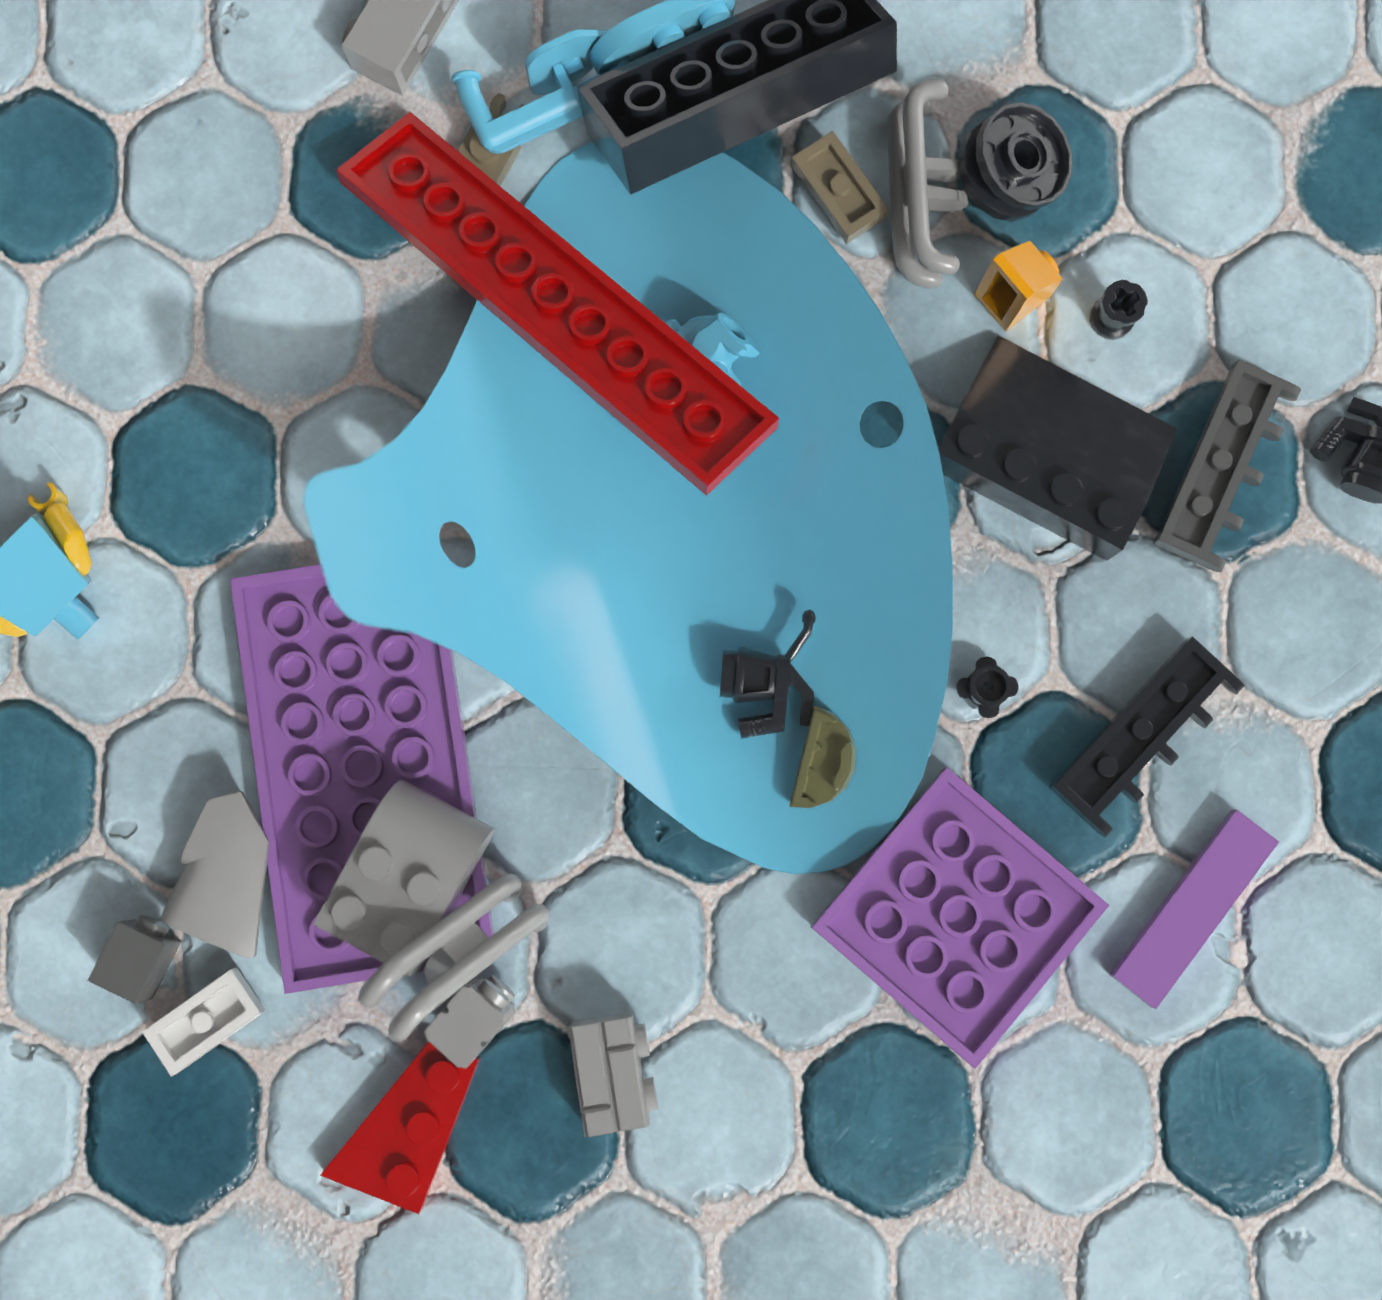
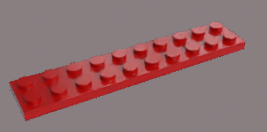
M412 112L407 113L336 169L339 182L706 496L778 428L779 417Z

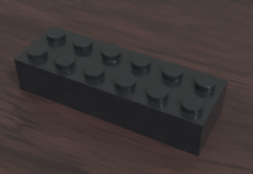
M767 0L576 86L586 133L630 195L897 72V21L877 0Z

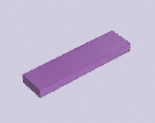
M1237 809L1230 810L1109 975L1149 1007L1157 1009L1279 841Z

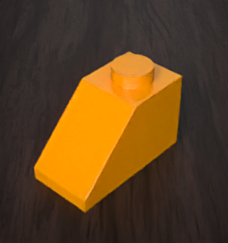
M1027 241L1001 252L992 259L974 295L1007 332L1050 298L1063 278L1058 274L1059 269L1054 259L1046 251H1039L1031 241Z

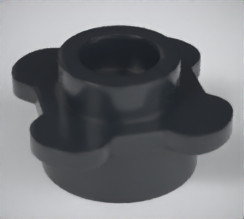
M986 656L976 661V669L968 678H961L957 682L956 691L959 697L969 699L978 707V713L981 717L993 718L998 715L999 706L1008 697H1013L1017 694L1019 685L1016 678L1009 676L1002 668L997 666L994 658ZM984 683L991 684L992 690L990 692L983 690Z

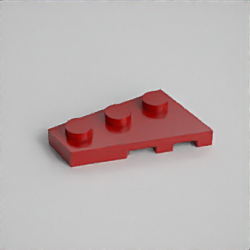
M428 1042L319 1176L420 1214L481 1057L477 1056L466 1069L458 1068L434 1045Z

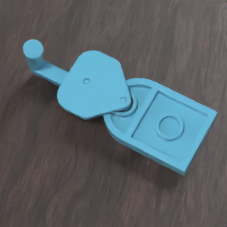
M665 0L621 21L610 30L577 29L555 38L536 48L525 60L528 84L532 93L535 95H548L496 119L493 118L479 87V82L481 81L479 72L474 70L458 71L451 76V82L456 85L463 109L484 149L494 154L505 153L582 117L576 86L733 16L735 0ZM593 68L595 69L597 76L575 86L572 85L573 82L586 76Z

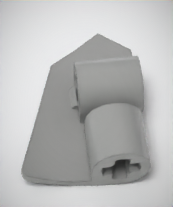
M243 791L207 800L183 850L181 864L185 867L161 914L160 920L190 936L249 959L257 955L270 841Z

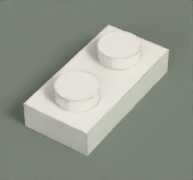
M233 968L145 1029L142 1033L170 1076H174L266 1010L238 968Z

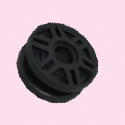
M1016 102L1003 105L966 134L959 150L958 171L966 193L979 209L992 218L1012 222L1031 216L1041 207L1052 203L1066 190L1072 175V151L1065 132L1054 117L1038 106Z

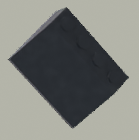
M998 335L938 446L944 476L1108 561L1123 551L1147 505L1177 428Z

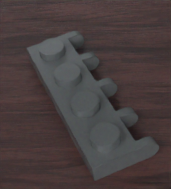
M1240 359L1231 366L1153 544L1215 572L1223 571L1226 560L1210 553L1221 526L1232 531H1240L1244 519L1228 510L1241 481L1252 486H1259L1261 484L1264 474L1248 466L1260 437L1271 441L1280 440L1284 431L1283 428L1268 421L1278 397L1288 401H1296L1301 392L1299 386Z

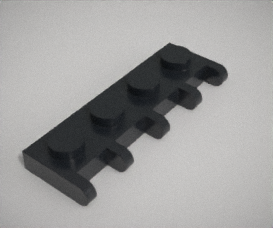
M1193 636L1187 638L1049 788L1097 833L1106 838L1113 828L1100 814L1120 792L1132 802L1138 803L1144 794L1132 782V779L1155 754L1163 762L1172 766L1179 756L1166 742L1189 717L1203 728L1208 727L1213 718L1201 707V704L1220 684L1235 695L1242 690L1244 684Z

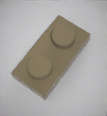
M834 131L826 134L791 157L790 166L846 244L887 218L889 213L888 207Z

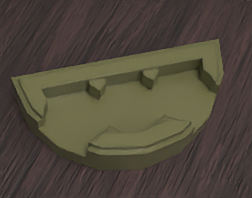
M814 706L789 807L814 808L833 801L847 788L855 771L856 746L849 728L836 714L820 706Z

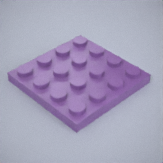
M946 767L942 769L811 925V928L970 1066L976 1069L1109 907V904Z

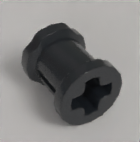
M1127 280L1113 282L1105 289L1103 297L1096 301L1090 311L1089 320L1092 329L1097 335L1105 339L1115 340L1124 337L1145 313V307L1148 304L1146 292L1137 283H1131Z

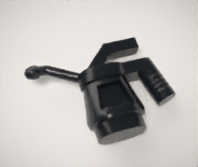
M1353 397L1346 412L1372 420L1377 426L1367 425L1347 417H1335L1311 447L1310 453L1317 460L1326 462L1344 439L1357 443V446L1341 468V476L1343 478L1340 483V489L1344 493L1366 502L1382 504V406Z
M810 609L804 611L802 615L803 630L785 655L778 654L776 657L744 647H739L737 651L723 650L719 697L732 698L735 703L773 699L772 713L738 718L741 739L784 732L788 688L791 683L802 696L799 724L801 726H809L813 712L814 691L793 667L791 662L812 633L813 624L816 621L814 611Z

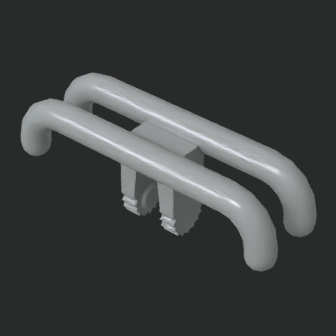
M941 79L923 80L911 87L905 99L895 105L891 111L886 129L893 252L896 265L904 278L916 286L928 289L940 286L943 279L942 274H954L960 267L959 259L955 255L942 253L932 244L929 211L953 212L963 210L968 205V194L964 190L959 191L927 185V182H953L961 180L958 171V160L926 157L923 118L931 113L932 105L929 100H942L946 98L949 92L948 84Z
M510 873L493 881L393 955L364 983L359 991L358 1001L363 1007L372 1008L380 1002L384 994L399 979L429 957L424 967L425 970H423L424 977L429 985L404 1005L390 1022L388 1034L394 1041L407 1039L413 1029L452 994L528 934L545 929L550 921L551 914L549 909L543 904H535L529 907L490 938L475 923V921L502 901L512 902L518 897L522 889V882L518 876Z

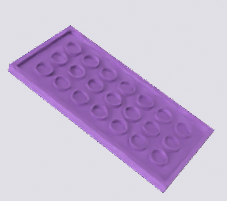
M321 564L231 578L230 584L262 827L270 841L267 865L284 994L366 981L383 962L314 926L313 923L369 820L385 795L399 780H405L477 819L453 650L414 633L366 626L353 621L339 609L332 599ZM483 855L453 911L487 887ZM490 910L475 921L489 938L494 935Z

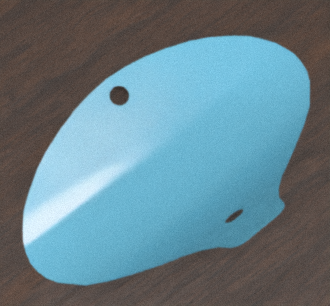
M590 142L563 157L541 179L524 206L663 321L675 319L682 326L692 318L705 315L715 316L720 312L737 321L761 350V353L754 358L738 357L732 363V368L740 378L741 386L779 417L778 428L706 496L477 300L446 370L423 408L392 442L361 463L321 472L312 477L307 483L304 492L305 512L329 592L339 609L353 621L366 626L414 633L460 653L500 678L558 723L652 803L702 840L762 868L790 874L820 873L846 866L869 852L890 832L921 782L935 740L948 682L953 635V560L950 519L940 454L927 405L906 356L879 308L852 269L815 224L782 192L739 161L722 152L630 195L594 143ZM879 401L890 402L896 406L903 420L902 432L897 441L883 448L871 446L864 440L860 432V420L864 410L872 403ZM444 523H458L470 535L475 549L474 561L470 566L465 568L459 567L452 563L444 554L439 538L440 528ZM810 609L816 615L812 633L791 664L814 691L813 708L814 706H820L836 714L849 728L856 746V766L847 788L833 801L814 808L789 807L809 728V726H801L799 724L801 694L791 683L788 688L784 732L741 739L738 718L772 713L773 699L735 703L732 698L719 696L723 650L737 651L739 647H744L776 657L778 654L785 655L803 630L802 615L804 611Z

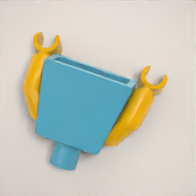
M48 482L46 485L51 489V497L47 502L41 503L32 494L27 498L28 503L42 514L44 519L39 514H34L0 547V634L21 637L29 633L37 636L54 619L78 640L99 619L93 611L76 597L92 580L88 574L92 567V560L84 532L68 508L66 495L53 483Z

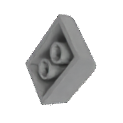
M399 780L388 791L369 820L313 925L385 963L453 911L496 829L405 780ZM425 959L423 962H421L419 965H417L415 968L409 971L406 975L410 977L420 972L427 959Z

